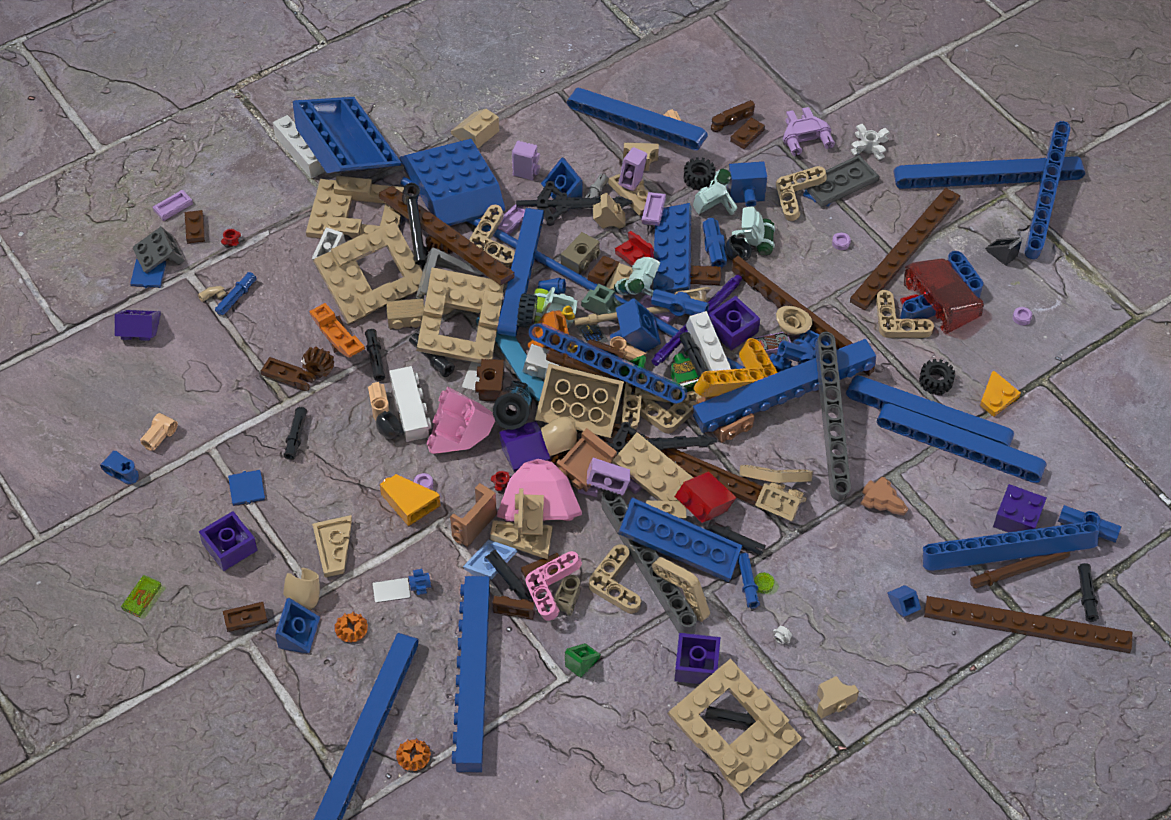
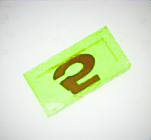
M143 575L121 605L122 610L140 618L161 588V582Z

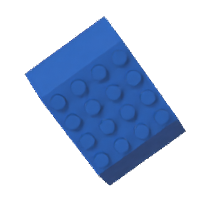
M355 97L293 101L296 129L326 173L401 166V161Z
M472 139L399 157L411 181L419 186V195L429 212L450 226L483 217L491 205H499L505 211L499 183Z

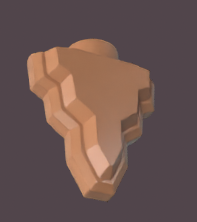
M881 477L876 483L870 480L864 487L862 494L865 497L861 505L869 509L874 507L880 511L888 510L893 514L903 516L907 513L908 508L906 504L897 497L896 490L891 487V482L885 477Z

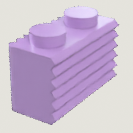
M520 140L516 142L512 151V173L514 176L533 180L535 175L539 174L540 165L537 163L540 153L537 152V145L527 144L523 141L520 142Z
M635 147L631 148L622 162L619 186L631 191L636 189L637 185L642 181L647 159L646 152Z
M592 458L587 470L586 483L591 484V486L602 487L606 491L617 492L621 496L624 495L630 481V469Z

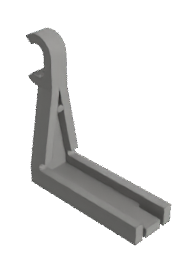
M432 248L427 255L416 299L423 298L424 300V296L427 295L431 268H435V264L439 267L481 277L483 273L470 267L471 264L468 262L465 263L438 249Z

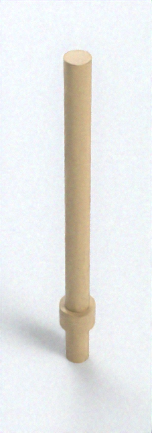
M659 306L647 308L653 314L670 312L669 309ZM617 312L602 315L589 314L588 317L575 318L574 325L589 324L591 326L597 325L599 322L618 320Z

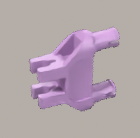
M809 107L802 108L804 115H801V119H797L793 110L786 112L788 118H786L785 122L788 127L784 133L783 142L789 146L793 156L802 153L799 142L819 138L822 140L825 149L834 147L835 142L831 137L830 126L825 121L813 116Z

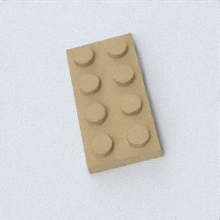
M639 433L632 437L612 461L615 465L630 469V478L659 501H679L674 497L683 482L693 478Z

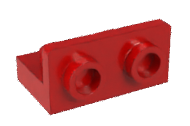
M632 231L628 232L629 240L615 248V254L631 266L634 265L637 259L642 257L654 259L653 246Z

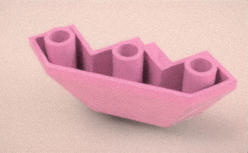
M450 387L441 392L438 400L440 401L438 410L433 419L432 433L427 441L430 453L436 454L470 449L489 435L495 422L493 412Z
M541 459L525 462L509 479L497 512V517L505 519L506 522H514V514H518L519 511L515 510V494H519V488H523L526 495H544L543 521H571L574 517L582 515L567 476L553 462Z

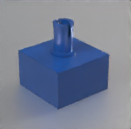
M765 162L729 164L728 171L731 174V179L727 185V191L734 203L745 202L746 207H754L758 201H765L767 186Z
M635 298L616 308L620 330L610 334L611 339L620 336L633 347L643 352H647L661 344L654 314Z

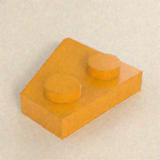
M992 371L980 406L995 417L1017 400L1021 392L997 372Z

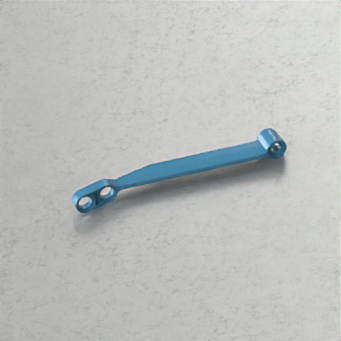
M479 317L476 319L477 325L479 323ZM496 331L495 341L521 382L528 384L527 390L531 396L540 401L544 385L543 380L522 372L527 358L526 353L515 337L499 335Z

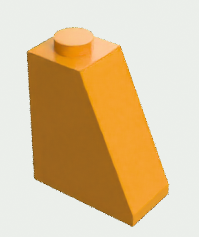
M397 474L386 478L380 484L381 495L408 526L441 506L440 495L437 492Z

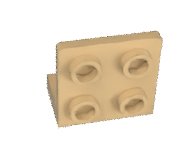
M764 483L755 506L793 521L800 503L806 502L807 498L803 496V492L797 489H786V485L783 483Z
M519 488V494H515V510L519 511L518 514H514V530H518V535L543 536L544 495H526L523 488Z

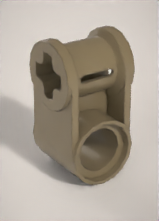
M571 574L564 577L558 591L554 595L559 610L567 613L568 616L572 615L580 595L579 578ZM568 586H574L575 588L569 589V588H567V587H568Z

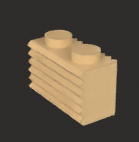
M423 298L386 302L389 329L417 328L421 326L424 312Z

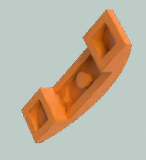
M326 303L309 311L325 337L343 355L350 358L365 349V346L355 335L351 336L336 319L335 313Z

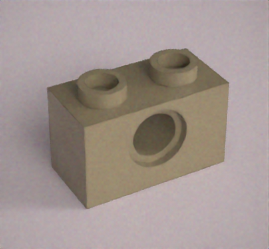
M581 232L561 253V264L581 274L583 270H587L593 259L598 258L600 254V241Z

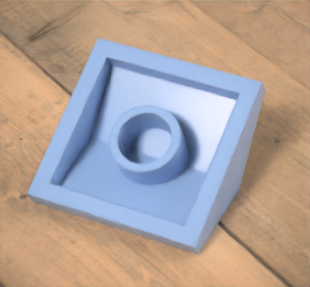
M488 539L463 567L474 576H489V579H493L498 572L485 557L496 549L507 563L517 553V550Z

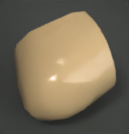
M559 417L541 428L550 456L570 450L577 443L576 424L570 417Z
M304 567L301 568V579L293 576L291 573H287L283 595L286 599L291 598L308 610L313 609L320 596L319 575Z

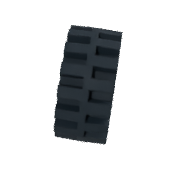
M521 294L517 315L518 327L530 328L534 325L538 302L537 295Z

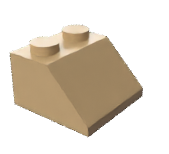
M488 109L473 112L450 132L461 141L472 139L478 149L499 132V117Z

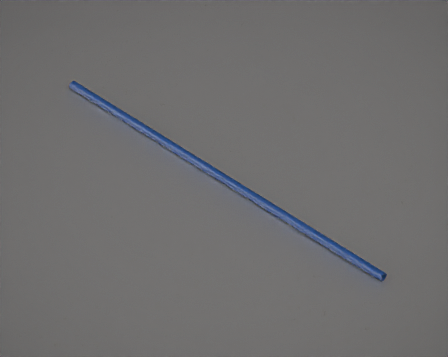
M403 177L400 182L403 186L413 183L407 177ZM476 218L467 222L477 227L481 219ZM485 225L482 227V230L488 232L491 230V226ZM497 228L493 236L516 249L518 240ZM536 251V261L588 290H594L598 284L588 281L582 275ZM615 294V298L622 305L628 302ZM655 317L657 329L671 337L679 331ZM726 357L731 369L745 368Z

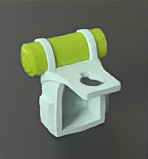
M554 287L550 291L541 288L536 289L534 295H537L538 302L534 324L539 322L543 314L557 310L563 311L565 306L572 307L574 314H576L577 300L565 294H554ZM566 320L567 328L572 325L573 320Z

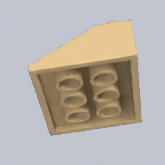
M548 364L535 420L550 423L559 417H570L575 421L578 431L583 432L588 428L595 435L611 438L624 382Z

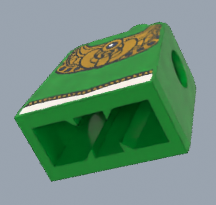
M682 353L676 354L673 357L675 363L671 365L672 381L684 386L687 392L695 391L694 386L699 378L690 359H685ZM680 391V394H679V398H678V399L682 398V392H681V391Z

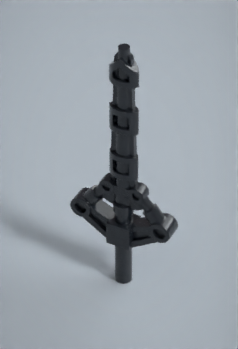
M548 181L537 197V200H516V207H537L539 210H544L546 224L552 226L561 214L568 212V209L593 208V205L601 202V197H568L566 193H562L555 186L554 182ZM551 193L557 195L553 200H549ZM622 196L612 198L621 208L632 205V200ZM549 207L556 208V212L552 214Z
M623 422L613 439V443L607 444L617 451L618 455L628 443L625 442L628 434L633 437L638 432L631 427L629 422ZM640 434L658 450L672 448L687 449V447L693 446L705 448L717 443L716 438L707 435H698V437L646 438L644 434Z

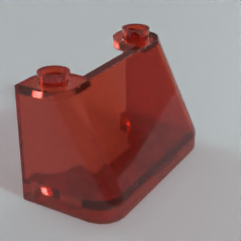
M939 258L913 262L905 266L904 286L908 290L920 291L935 309V317L942 320L943 325L940 326V329L945 335L982 316L983 301L972 292L952 268L948 260Z

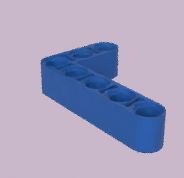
M950 252L946 263V271L955 283L905 301L902 306L901 319H927L980 298L983 281L962 252Z

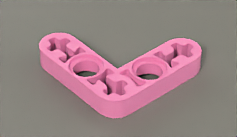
M574 551L561 555L526 576L525 581L538 612L546 621L554 620L559 614V608L549 585L577 571L582 565L580 557ZM558 568L555 574L549 575L552 569ZM537 579V582L540 586L536 587V585L534 584V580ZM547 592L544 598L538 599L540 593ZM547 604H548L549 607H550V611H549V612H547V609H546V607H545V605H547Z

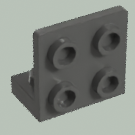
M161 226L133 246V250L145 273L154 269L167 258L170 261H175L178 265L185 261L174 237Z

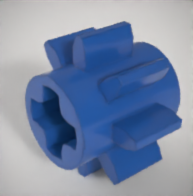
M773 353L770 356V360L777 372L792 367L790 359Z
M422 569L413 570V575L408 576L411 591L416 590L417 595L426 594V588H431L429 573H423Z

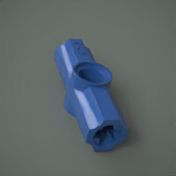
M707 218L703 222L705 250L709 254L711 266L721 267L722 269L727 265L724 235H721L718 220Z
M655 289L651 299L652 305L669 309L676 316H682L684 313L696 315L705 311L708 313L709 303L691 299L685 292L672 294Z
M783 340L779 343L777 349L779 356L797 361L798 365L816 358L815 350H813V346L809 343L797 345Z
M1066 505L1063 506L1058 522L1066 525L1094 522L1099 525V537L1116 543L1122 527L1101 519L1094 511L1082 512Z

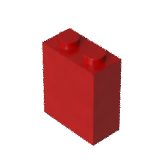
M709 471L683 482L674 496L702 523L727 512L737 498Z

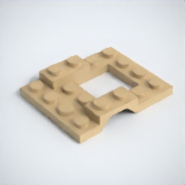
M337 176L336 180L320 179L306 230V237L321 238L327 227L342 232L344 235H349L354 239L363 234L367 235L394 221L399 228L402 214L379 199V192L390 186L372 184V179ZM394 186L403 193L404 187ZM352 200L384 203L385 207L380 226L362 224V219L348 218Z
M395 221L367 235H360L332 248L330 252L313 260L348 325L387 305V301H399L416 293L423 273L420 266L415 264L413 260L414 255ZM387 247L403 277L372 290L356 261Z
M432 267L416 351L481 363V359H492L504 284L500 286L492 279ZM444 306L480 313L475 342L439 335Z
M731 658L667 713L694 745L707 753L716 763L725 780L739 795L802 739L788 723L789 719L761 688L758 690ZM727 690L756 720L752 726L730 745L699 716L700 713Z

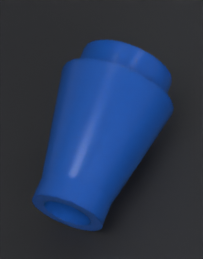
M560 277L539 281L538 289L550 291L554 287V294H565L566 281Z

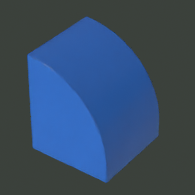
M903 585L887 592L891 604L901 616L905 617L921 610L917 592L912 588Z

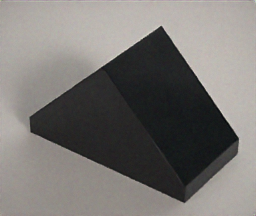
M1021 237L996 239L985 249L1006 266L1018 257L1022 239Z

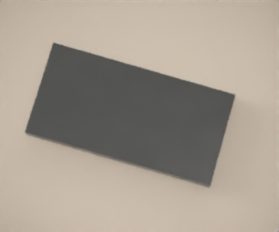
M858 155L825 170L827 174L826 181L822 184L805 188V190L822 208L879 181L880 176Z

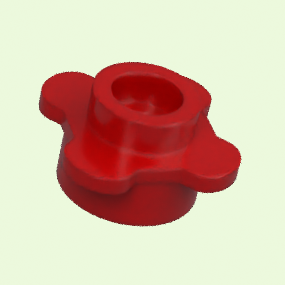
M227 229L223 233L221 243L223 245L237 246L241 233L234 229Z
M499 471L491 476V482L495 484L496 491H502V489L507 487L510 479L508 472Z

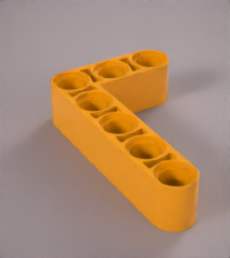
M750 338L739 352V357L745 368L705 371L695 384L694 390L702 397L719 396L778 372L762 344L758 340Z

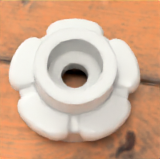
M779 626L773 630L775 641L782 645L790 643L792 633L787 628Z

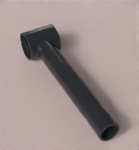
M408 183L404 186L402 201L407 205L414 250L413 260L415 264L422 265L426 263L427 256H425L417 202L420 188L415 183Z

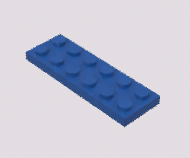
M690 203L665 207L660 225H655L654 259L661 263L653 279V291L657 289L675 294L679 291L690 290Z
M633 497L629 502L618 534L727 582L732 577L742 545Z

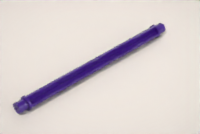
M740 275L731 278L707 302L709 303L708 313L716 309L739 286V283L742 281ZM686 324L655 354V357L652 359L653 365L658 366L660 363H663L682 343L679 336L684 332H688Z

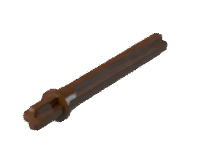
M549 350L546 354L547 361L559 366L623 381L569 357L566 353L561 354ZM632 385V392L635 393V386Z
M1071 551L1034 556L992 571L985 570L983 574L971 577L970 585L973 589L986 585L992 586L995 582L1069 558Z

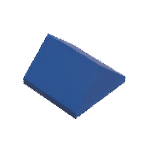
M562 157L542 181V186L545 187L548 181H552L568 197H583V180L566 159ZM551 193V197L555 199L557 195Z
M287 598L275 633L278 648L309 653L320 617L291 598Z

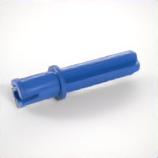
M247 272L240 282L235 283V287L215 308L218 315L223 316L243 294L248 292V288L257 280L253 273Z
M739 554L738 560L744 584L742 592L745 593L747 607L754 609L760 605L757 594L758 586L754 583L749 554Z

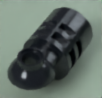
M512 381L511 386L506 387L498 395L493 406V417L501 427L512 430L526 423L532 410V397L527 390L528 384ZM509 405L515 406L517 410H511Z

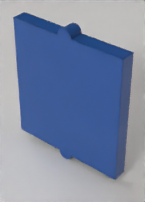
M136 259L130 285L144 288H161L166 261L145 273L138 259Z
M260 470L243 471L239 474L228 475L233 506L265 500Z

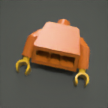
M565 306L563 311L557 310L543 314L538 323L546 324L569 335L566 320H573L575 314L572 307ZM537 327L535 330V334L538 337L543 335V330L540 327ZM556 334L552 338L555 345L560 343V337ZM534 340L528 343L529 349L531 344L561 353ZM577 345L570 349L573 353L577 351Z

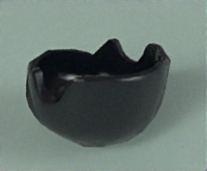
M736 234L729 237L725 246L726 255L732 261L737 256L741 257L744 261L751 257V246L745 241L744 237L736 238Z
M384 411L377 416L376 427L383 437L392 440L404 433L402 425L392 412Z

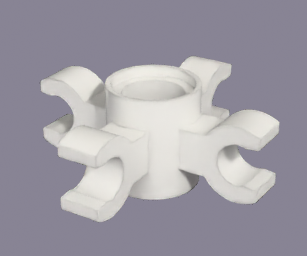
M863 124L857 125L856 129L858 131L855 132V135L861 141L852 143L854 149H851L853 155L856 156L864 151L865 153H874L878 160L885 158L882 153L886 149L884 146L879 145V143L888 141L889 138L886 135L890 134V132L886 128L881 129L878 133L874 130L867 131Z

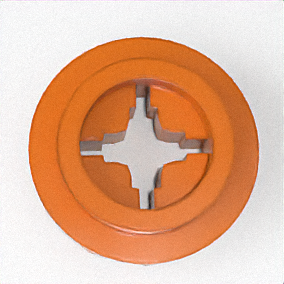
M354 612L350 614L344 613L342 617L337 618V622L334 624L337 637L345 642H356L362 639L368 630L366 619L361 614H355ZM348 622L354 625V632L348 627Z
M417 738L415 740L407 739L403 744L400 743L396 751L398 764L408 771H417L424 768L431 756L430 748L426 745L425 741L422 742ZM415 748L416 753L419 755H415L411 761L410 754L408 753H411Z

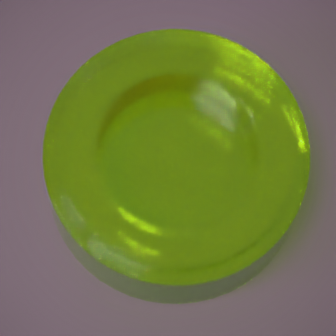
M763 572L755 576L754 583L758 586V592L765 594L773 590L774 578L772 575Z

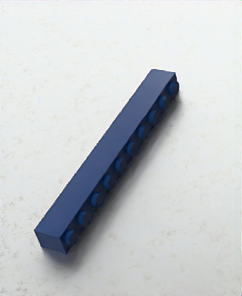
M866 339L836 350L839 380L853 377L856 373L868 371L875 366L876 354ZM816 358L693 405V417L701 432H713L717 428L730 425L751 413L766 411L777 404L781 405L795 397L799 398L810 391L819 390ZM823 359V361H824L825 363H827V364H830V363H831L830 360H828V359ZM825 377L826 381H828V382H832V381H833L832 378H830V377Z
M465 576V583L461 584L460 595L464 596V602H460L459 607L460 614H463V620H459V632H462V638H458V650H461V656H457V669H460V675H456V687H459V693H455V706H458V712H454V725H457V732H453V745H456V751H452V764H456V772H482L490 579L489 576Z

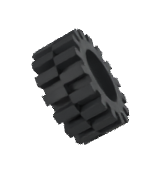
M696 157L695 161L693 158L690 159V162L687 161L684 166V183H687L688 187L691 185V189L697 187V190H700L701 187L704 188L706 186L709 188L711 181L715 177L716 168L713 162L710 163L709 159L705 161L703 157L701 160H699V157ZM695 172H702V173H705V175L699 176V175H695L694 173H695Z
M933 359L932 362L928 360L927 364H923L919 377L920 386H924L923 390L929 389L928 393L931 394L933 391L935 395H938L939 392L941 395L945 391L949 392L955 378V370H953L952 365L948 366L949 362L942 363V359H939V362ZM939 374L943 376L944 379L936 380L933 379L930 375Z

